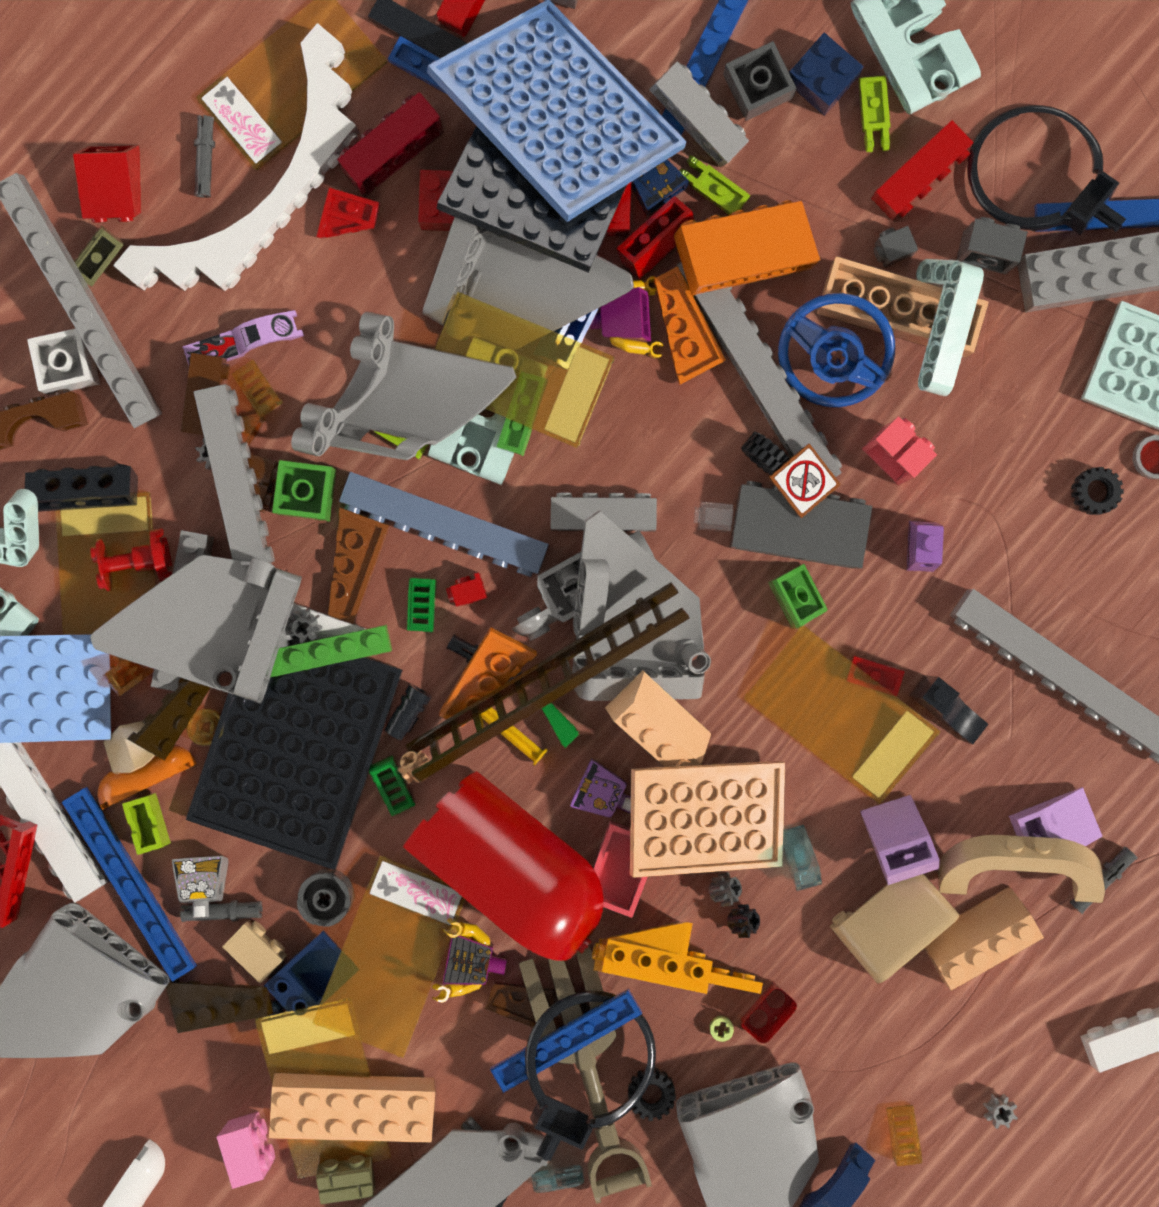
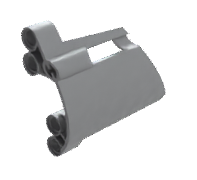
M368 311L364 312L359 322L361 334L353 339L350 347L351 357L360 360V364L351 382L333 409L311 403L305 404L300 417L302 427L297 428L292 436V449L314 456H321L332 446L409 460L415 457L418 450L427 444L436 445L482 412L516 379V374L513 367L394 341V320L391 316ZM370 430L406 439L396 449L360 441Z

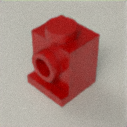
M475 573V579L473 580L470 579V576L456 579V585L446 588L449 602H455L456 607L487 599L481 573Z

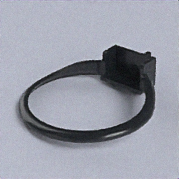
M1044 105L1016 107L993 118L976 136L970 149L971 154L968 156V181L979 205L997 221L1003 224H1015L1020 226L1022 230L1031 231L1067 225L1079 235L1084 232L1094 218H1097L1115 232L1126 221V218L1106 205L1120 183L1103 172V153L1097 139L1081 121L1069 113ZM1023 113H1048L1071 123L1085 138L1091 151L1092 172L1096 174L1095 180L1092 179L1062 216L1060 211L1040 217L1015 216L997 207L985 194L978 177V156L988 135L1003 122Z
M583 991L566 996L550 1006L540 1016L531 1030L525 1050V1072L537 1104L530 1119L535 1129L546 1133L536 1153L537 1156H540L545 1161H551L560 1141L583 1150L592 1129L612 1124L625 1116L643 1096L651 1081L656 1062V1046L650 1025L643 1014L634 1018V1020L639 1025L646 1040L648 1051L647 1067L640 1086L623 1105L608 1113L596 1115L592 1119L589 1118L588 1114L545 1095L539 1084L535 1064L536 1049L547 1025L559 1013L571 1006L584 1002H605L616 996L613 993Z

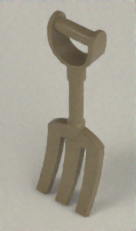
M589 946L583 954L580 952L576 954L585 990L603 991L598 971L593 970L595 961L592 959V952ZM530 959L519 963L534 1018L537 1022L540 1016L549 1008L534 961ZM548 959L558 1001L566 996L575 994L565 962ZM589 1002L590 1010L604 1002ZM579 1004L561 1012L564 1025L583 1015ZM554 1020L547 1025L540 1038L556 1030ZM615 1030L558 1062L565 1064L575 1063L576 1068L580 1071L593 1119L596 1115L609 1112L596 1069V1056L604 1052L616 1038ZM612 1123L594 1128L598 1146L590 1155L587 1168L596 1204L601 1203L600 1198L642 1184H646L647 1188L651 1187L650 1176L639 1149L631 1142L619 1139L615 1124ZM623 1153L630 1155L640 1165L638 1168L596 1181L595 1175L598 1166L605 1158L612 1154Z

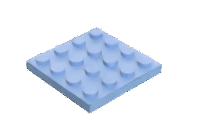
M92 634L0 636V743L111 739L110 654L95 650L91 642Z

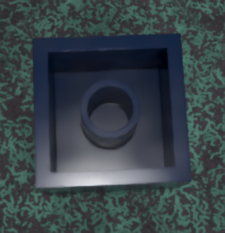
M824 32L789 71V74L796 86V92L825 116L857 80L864 66Z

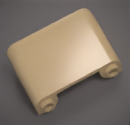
M921 874L900 882L885 885L855 912L845 913L842 911L832 919L833 924L829 927L875 982L879 984L891 977L958 919L959 914L927 877Z

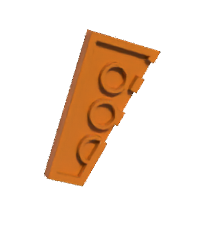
M677 266L654 278L678 384L681 385L726 361L696 300L693 295L691 296L690 289L679 267Z
M490 627L440 709L439 716L447 720L501 687L511 677H515L529 660L534 659L537 656V651Z

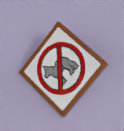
M810 443L769 476L770 480L800 518H803L841 485Z

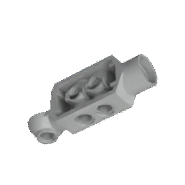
M639 530L629 535L654 557L648 543ZM581 552L538 575L537 587L548 608L541 612L539 607H536L518 617L519 624L512 628L515 633L528 637L529 641H532L550 631L548 625L558 620L565 623L574 618Z

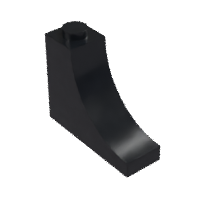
M924 675L909 696L973 745L989 724L970 709L959 697L960 693L937 676Z

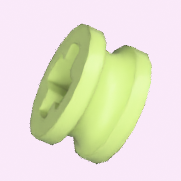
M717 1016L710 1023V1032L715 1040L724 1042L732 1037L734 1027L731 1020L727 1017ZM720 1022H725V1026L729 1027V1030L724 1031L723 1035H718V1031L714 1030L715 1026H720Z

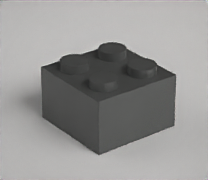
M774 41L725 65L723 76L745 121L791 100L794 96L796 86Z
M987 217L975 219L963 231L956 260L982 269L1007 274L1021 261L1028 231L1020 230V226L1015 224H996L993 219Z

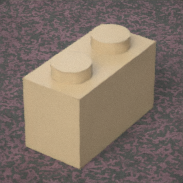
M249 919L225 943L223 948L261 984L284 960L287 954L284 953L285 948L280 942L275 939L271 940L265 934L266 930L257 921L252 922Z

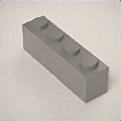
M678 61L649 89L719 167L729 163L749 142L743 128L738 124H734L727 117L728 113L725 108L716 104L710 98L709 91L703 85H698L692 78L691 71L685 65H680Z
M557 493L556 497H551V531H584L585 520L598 511H601L623 531H656L657 498H651V494L638 493L635 494V498H625L624 493H609V498H598V493H583V498H573L572 493Z

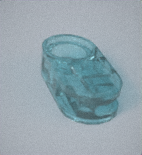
M576 1165L544 1170L531 1176L533 1191L538 1193L576 1187L585 1181L583 1168Z

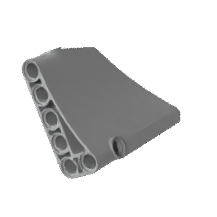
M455 217L423 307V315L443 326H447V333L457 340L465 341L469 337H477L508 349L518 350L628 293L633 289L634 284L630 273L596 255L589 273Z
M202 555L159 583L94 631L91 635V642L95 650L261 703L267 690L302 576L275 568L270 563L254 558L251 559V562ZM225 672H230L233 677L231 684L226 687L221 686L219 677Z

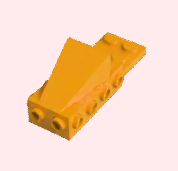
M675 922L599 939V944L595 943L593 947L594 971L707 994L709 984L761 994L763 984L756 982L755 976L733 972V975L729 976V970L713 968V961L705 960L706 954L689 952L688 946L693 924L689 922Z

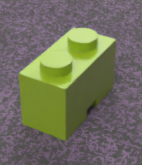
M156 793L122 804L127 823L130 824L132 830L131 836L137 855L162 848L171 843Z

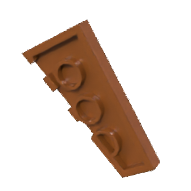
M340 507L328 615L354 624L390 526Z

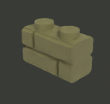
M100 226L81 251L79 257L74 261L86 283L91 287L124 245L123 241L103 226Z
M355 1155L344 1161L328 1159L322 1164H318L316 1181L321 1204L374 1197L375 1176L371 1157Z

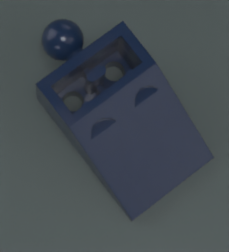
M323 930L265 983L264 986L277 999L271 1000L273 1013L265 1017L268 1020L283 1017L285 1009L290 1015H303L307 1011L318 1009L357 973L359 968ZM280 982L286 983L287 990L280 984ZM297 1002H303L305 1004V1009H303Z

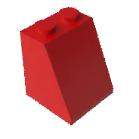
M139 145L87 146L73 153L82 219L91 218L93 223L108 221L107 218H117L118 222L133 221V217L141 213Z

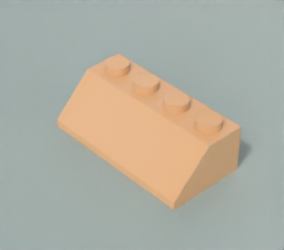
M643 670L605 707L613 721L664 767L702 764L711 733Z
M1007 887L959 914L958 919L924 949L942 981L952 991L1044 937L1023 903L1011 887Z

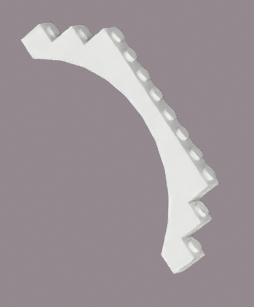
M318 23L300 43L308 79L307 113L301 140L289 168L274 190L250 214L223 231L197 241L171 246L130 245L113 266L144 291L147 287L150 288L157 282L160 272L164 273L184 291L188 287L192 288L198 282L201 271L223 290L226 291L228 288H233L239 282L241 272L245 268H250L255 263L257 253L272 243L274 239L273 234L279 227L282 229L288 224L291 219L290 214L295 208L299 209L308 199L307 194L311 189H316L321 185L327 170L334 168L338 164L337 159L340 157L341 151L349 145L353 146L358 140L360 132L357 126L338 110L340 107L344 108L349 103L352 90L347 82L331 70L333 67L336 68L341 64L344 59L345 50L342 43Z

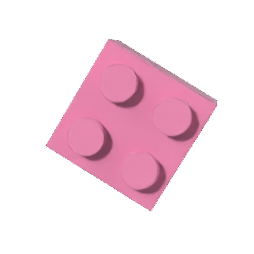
M259 1112L229 1120L217 1136L232 1189L263 1180L273 1164V1160H275L274 1148L272 1144H268L266 1138L267 1125L265 1120L260 1118Z

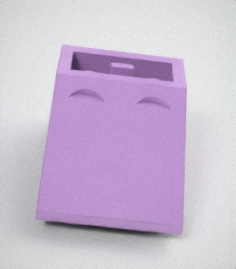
M1083 787L1009 816L1016 836L1066 839L1084 846L1102 837Z
M911 795L860 811L888 885L939 869L940 860Z

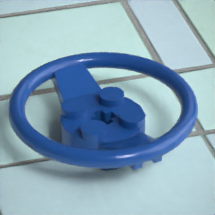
M826 294L804 303L788 319L779 339V364L787 375V383L790 387H794L802 398L820 406L846 407L867 399L886 381L895 359V338L887 318L871 302L852 294ZM830 304H847L865 311L878 324L884 338L885 354L882 366L880 367L864 354L863 344L853 331L837 326H830L826 329L805 316L819 307ZM791 336L810 355L813 371L821 380L831 384L848 380L866 387L856 393L842 397L823 396L806 388L797 379L790 365L789 343ZM833 351H842L843 358L841 360L838 357L836 361L832 360Z

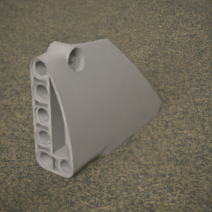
M601 511L586 519L584 525L573 620L576 640L636 604L637 599L641 597L643 599L670 582L678 589L679 593L659 605L664 618L683 608L690 619L574 688L575 692L580 698L588 701H612L643 670L674 699L701 698L705 677L704 672L710 667L711 658L704 650L700 598ZM652 610L636 619L641 632L646 629L648 624L653 623L654 625L657 623ZM629 624L614 632L618 646L634 637ZM607 638L591 646L595 659L611 651ZM584 651L573 658L572 673L588 665Z
M69 903L52 914L29 951L17 960L0 986V1058H54L103 1054L129 1028L154 1009L157 999L169 983V978L161 969L84 907L76 903Z
M786 1063L685 1094L677 1100L678 1121L692 1156L695 1175L707 1207H793L819 1162L813 1121L814 1107L798 1063Z

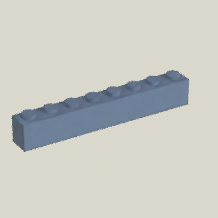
M353 472L349 473L339 500L341 503L346 504L345 510L359 514L360 510L370 513V519L384 523L385 519L395 522L394 528L409 532V529L412 528L420 531L419 537L433 541L434 537L444 540V546L454 550H458L459 546L469 549L468 555L482 559L483 555L494 558L493 564L503 568H507L508 564L518 567L517 573L532 577L533 573L539 574L549 547L547 543Z

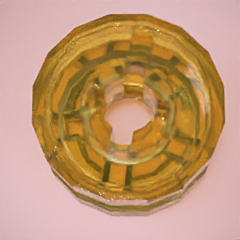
M213 709L196 711L186 727L189 738L198 745H211L221 714ZM205 722L211 723L210 732L203 730ZM223 726V728H222V730H221V733H220L219 738H220V737L222 736V734H223L224 726Z

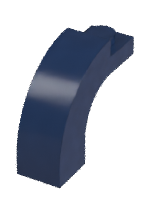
M856 1142L850 1144L832 1177L818 1190L806 1194L799 1207H851L869 1183L871 1178L868 1177V1174L875 1159Z

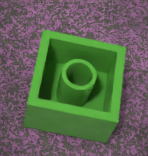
M279 460L272 513L281 516L330 522L337 470L329 466Z

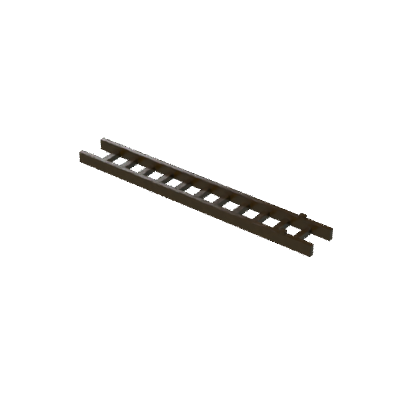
M670 582L643 599L641 597L637 599L636 604L406 744L408 751L416 753L430 745L432 760L412 771V776L421 782L690 619L683 608L678 609L665 618L659 605L679 593L678 589ZM652 610L657 623L654 625L653 623L648 624L646 629L641 632L636 619ZM629 624L634 637L618 646L614 632ZM607 638L611 651L595 659L591 646ZM584 651L588 665L572 673L568 660ZM561 665L565 679L551 687L547 673ZM539 679L543 692L528 700L525 687ZM517 692L521 705L506 714L503 700ZM495 706L499 719L484 727L481 714ZM473 719L477 732L462 740L459 727ZM452 732L455 746L441 754L438 740Z

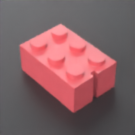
M899 416L885 425L862 448L897 485L915 478L937 456L933 451L935 449L934 445L925 437L922 439L918 438L914 432V425L906 418L901 419Z
M610 820L592 867L602 886L603 907L632 918L647 877L633 878L630 875V827Z

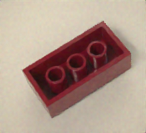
M420 92L415 96L409 95L406 97L398 110L394 113L392 111L387 113L376 128L366 130L361 135L360 141L354 146H347L339 154L340 157L337 161L342 171L364 198L444 133L440 116Z

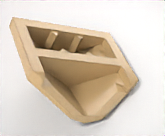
M142 721L119 726L111 734V739L103 742L114 774L134 772L144 767L155 756L127 739L133 732L138 733L145 725Z

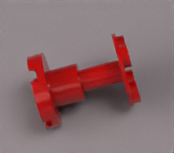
M162 528L150 530V544L134 546L131 553L108 556L105 544L102 539H98L95 547L90 548L93 563L98 564L99 573L96 574V580L99 589L105 588L107 592L112 591V572L135 568L137 573L156 570L160 582L170 577L173 573L171 571L168 572L167 567L172 566V559L167 537L161 538L164 535V530Z

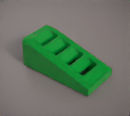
M409 578L407 631L434 632L437 580ZM416 587H430L429 593L416 592ZM415 597L429 598V603L415 602ZM414 608H429V614L414 613ZM414 618L428 619V624L413 623Z
M549 703L541 709L561 745L566 748L579 735V730L552 703Z
M392 755L371 765L369 773L391 816L415 806L411 793L402 774L398 771V766ZM388 768H391V769H392V770H390V771H388V772H386V773H384V774H382V775H380V776H379V774H378V773H380V772H382V771H384V770H386V769H388ZM394 776L396 777L397 780H394L386 785H383L382 782ZM399 786L401 787V790L390 795L387 794L388 791ZM405 795V800L395 805L392 804L391 801Z

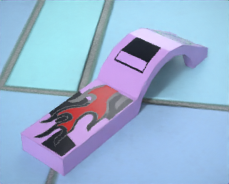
M293 310L256 318L235 327L231 331L183 346L188 364L190 363L191 353L222 357L230 361L244 356L247 352L259 346L304 336L303 331H297L293 319L297 317V313Z

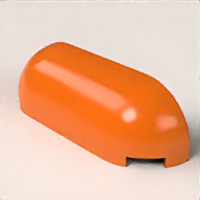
M174 745L173 750L165 761L154 756L144 767L134 772L114 774L112 771L103 777L97 790V799L101 810L197 765L194 757L185 748Z

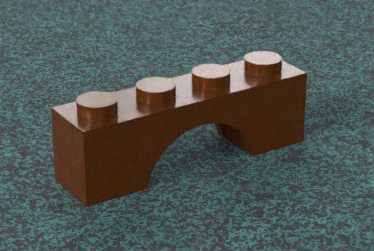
M63 389L54 392L53 397L45 399L44 396L29 399V403L25 405L11 404L3 407L4 411L0 412V450L13 447L15 435L19 428L32 419L44 418L55 429L62 432L88 425L80 395L70 391V389Z

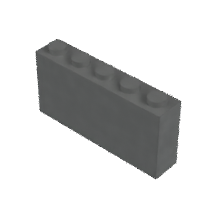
M747 481L746 485L742 484L739 487L729 548L852 569H862L872 506L865 505L866 500L850 498V502L840 501V496L829 494L803 518H800L775 485L772 486V489L762 488V483Z

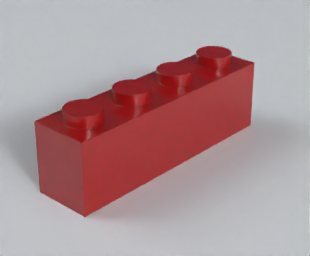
M951 120L877 189L871 199L892 221L898 215L903 218L913 208L911 203L917 197L922 200L932 191L930 185L936 179L939 182L943 181L952 172L949 169L951 165L955 162L960 165L971 154L968 149L974 142Z

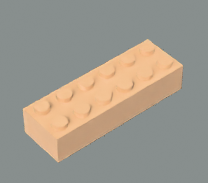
M835 257L830 265L822 295L845 293L866 299L885 315L891 325L894 337L927 346L943 288ZM977 300L962 357L967 358L974 353L988 301ZM830 304L817 309V314L881 332L875 320L857 307L847 304Z
M274 1073L269 1138L432 1142L435 1078Z

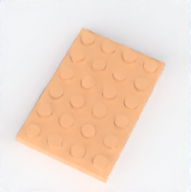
M782 761L631 769L630 875L635 878L781 867L783 855L785 763Z

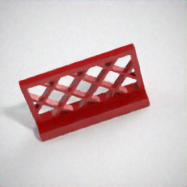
M1 814L0 827L4 825L12 829L11 839L8 841L0 829V848L2 847L7 857L5 864L2 865L0 862V879L2 880L0 887V928H3L18 919L38 825L30 821L20 823Z

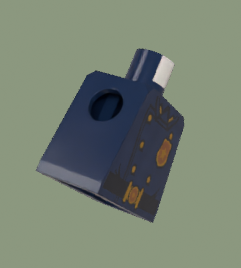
M667 159L633 180L631 186L645 215L649 216L666 204L672 197H676L686 190L689 181Z

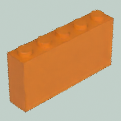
M786 200L768 208V205H762L746 213L744 210H738L720 218V215H714L698 223L695 220L686 221L680 225V228L674 235L691 296L810 270L820 261L802 201L792 203V200Z

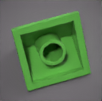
M805 564L768 582L792 629H797L828 611Z

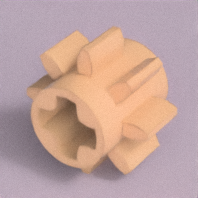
M422 750L418 753L414 751L407 752L400 760L401 767L398 768V771L409 784L413 780L420 783L412 776V771L430 760Z

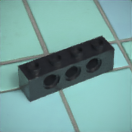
M125 464L104 468L89 466L87 469L67 467L58 471L38 469L35 472L25 473L24 489L30 490L37 497L38 512L137 505L138 476L131 466ZM112 482L110 486L104 488L107 483ZM85 484L82 489H78L79 486ZM59 486L55 491H52L54 487Z

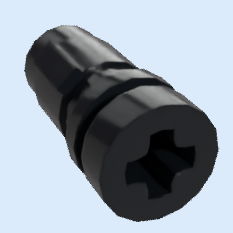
M413 684L408 685L405 690L406 695L403 694L400 698L402 702L397 706L385 728L389 735L401 741L407 732H411L419 718L417 716L419 712L424 711V704L427 705L432 698L429 693Z

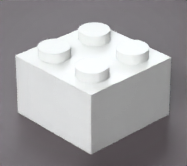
M76 329L27 339L38 391L47 395H53L54 392L63 389H70L71 391L100 384L95 361Z

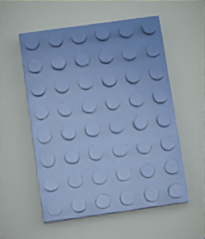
M550 0L540 3L428 65L427 73L566 222L683 150L686 145L685 139Z

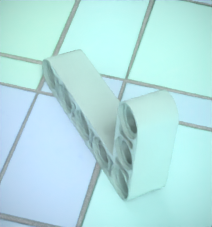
M925 259L918 266L916 273L918 281L943 288L918 377V387L922 391L947 396L953 389L983 282L984 273L980 267L958 260Z
M19 489L3 509L4 529L0 528V563L23 567L28 564L39 549L38 501L35 494L30 490Z

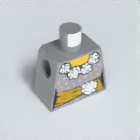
M212 856L172 859L179 902L193 903V918H208L209 902L222 901L228 858Z

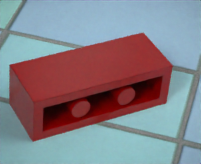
M672 197L617 247L622 264L640 280L676 247L674 235L680 228V225L686 221L695 220L692 210L677 197Z

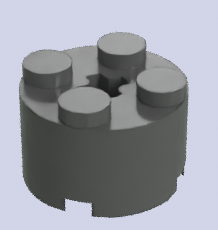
M322 869L313 873L302 883L297 898L299 913L310 924L323 927L335 925L345 917L355 900L353 885L349 878L338 870ZM323 894L330 895L331 898L329 899V901H323L321 899Z

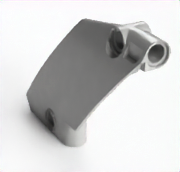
M513 1122L507 1124L503 1130L452 1129L425 1155L361 1207H495L541 1166L547 1167L548 1160L545 1161L536 1155L545 1135L525 1132L522 1125ZM507 1138H514L517 1142H511Z

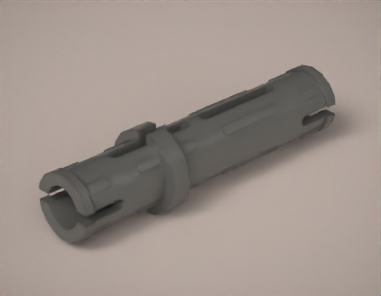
M201 115L197 116V139H194V146H196L194 196L199 198H205V196L206 198H211L212 149L215 148V141H213L214 117L203 115V118Z
M1125 846L1109 863L1105 862L1103 864L1102 874L1105 890L1116 879L1120 880L1123 877L1121 874L1138 859ZM1073 899L1069 903L1083 914L1093 902H1080Z
M232 900L230 903L209 904L208 918H193V905H182L181 910L184 911H180V917L182 922L231 919L232 922H236L243 918H262V913L260 912H263V906L261 901L239 903L238 900Z

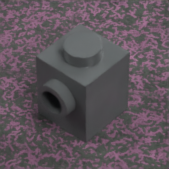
M909 226L896 231L894 228L883 231L879 234L880 238L874 244L875 257L878 262H882L884 268L912 257L918 251Z

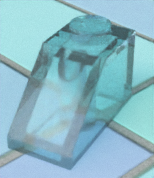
M801 825L783 830V850L796 891L821 885L820 866L805 826Z

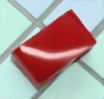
M443 0L436 13L438 22L447 29L465 37L485 0Z
M773 981L741 1018V1027L758 1042L767 1043L797 1009V1004L791 996ZM772 990H779L785 996V1002L780 1008H772L767 1003L766 998ZM755 1010H762L767 1014L768 1021L762 1028H755L750 1024L749 1017Z

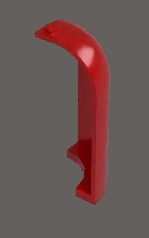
M478 771L470 774L459 783L458 786L461 788L454 795L448 792L435 805L438 811L428 822L425 819L422 820L403 845V848L526 949L556 961L569 960L578 952L583 954L592 943L589 938L598 926L603 912V890L595 870L585 858Z

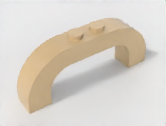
M1009 835L978 836L964 840L951 847L943 855L939 863L938 882L940 893L966 895L969 881L975 875L988 870H1010L1066 875L1072 878L1075 901L1102 903L1105 894L1101 863L1096 854L1086 846L1066 839Z

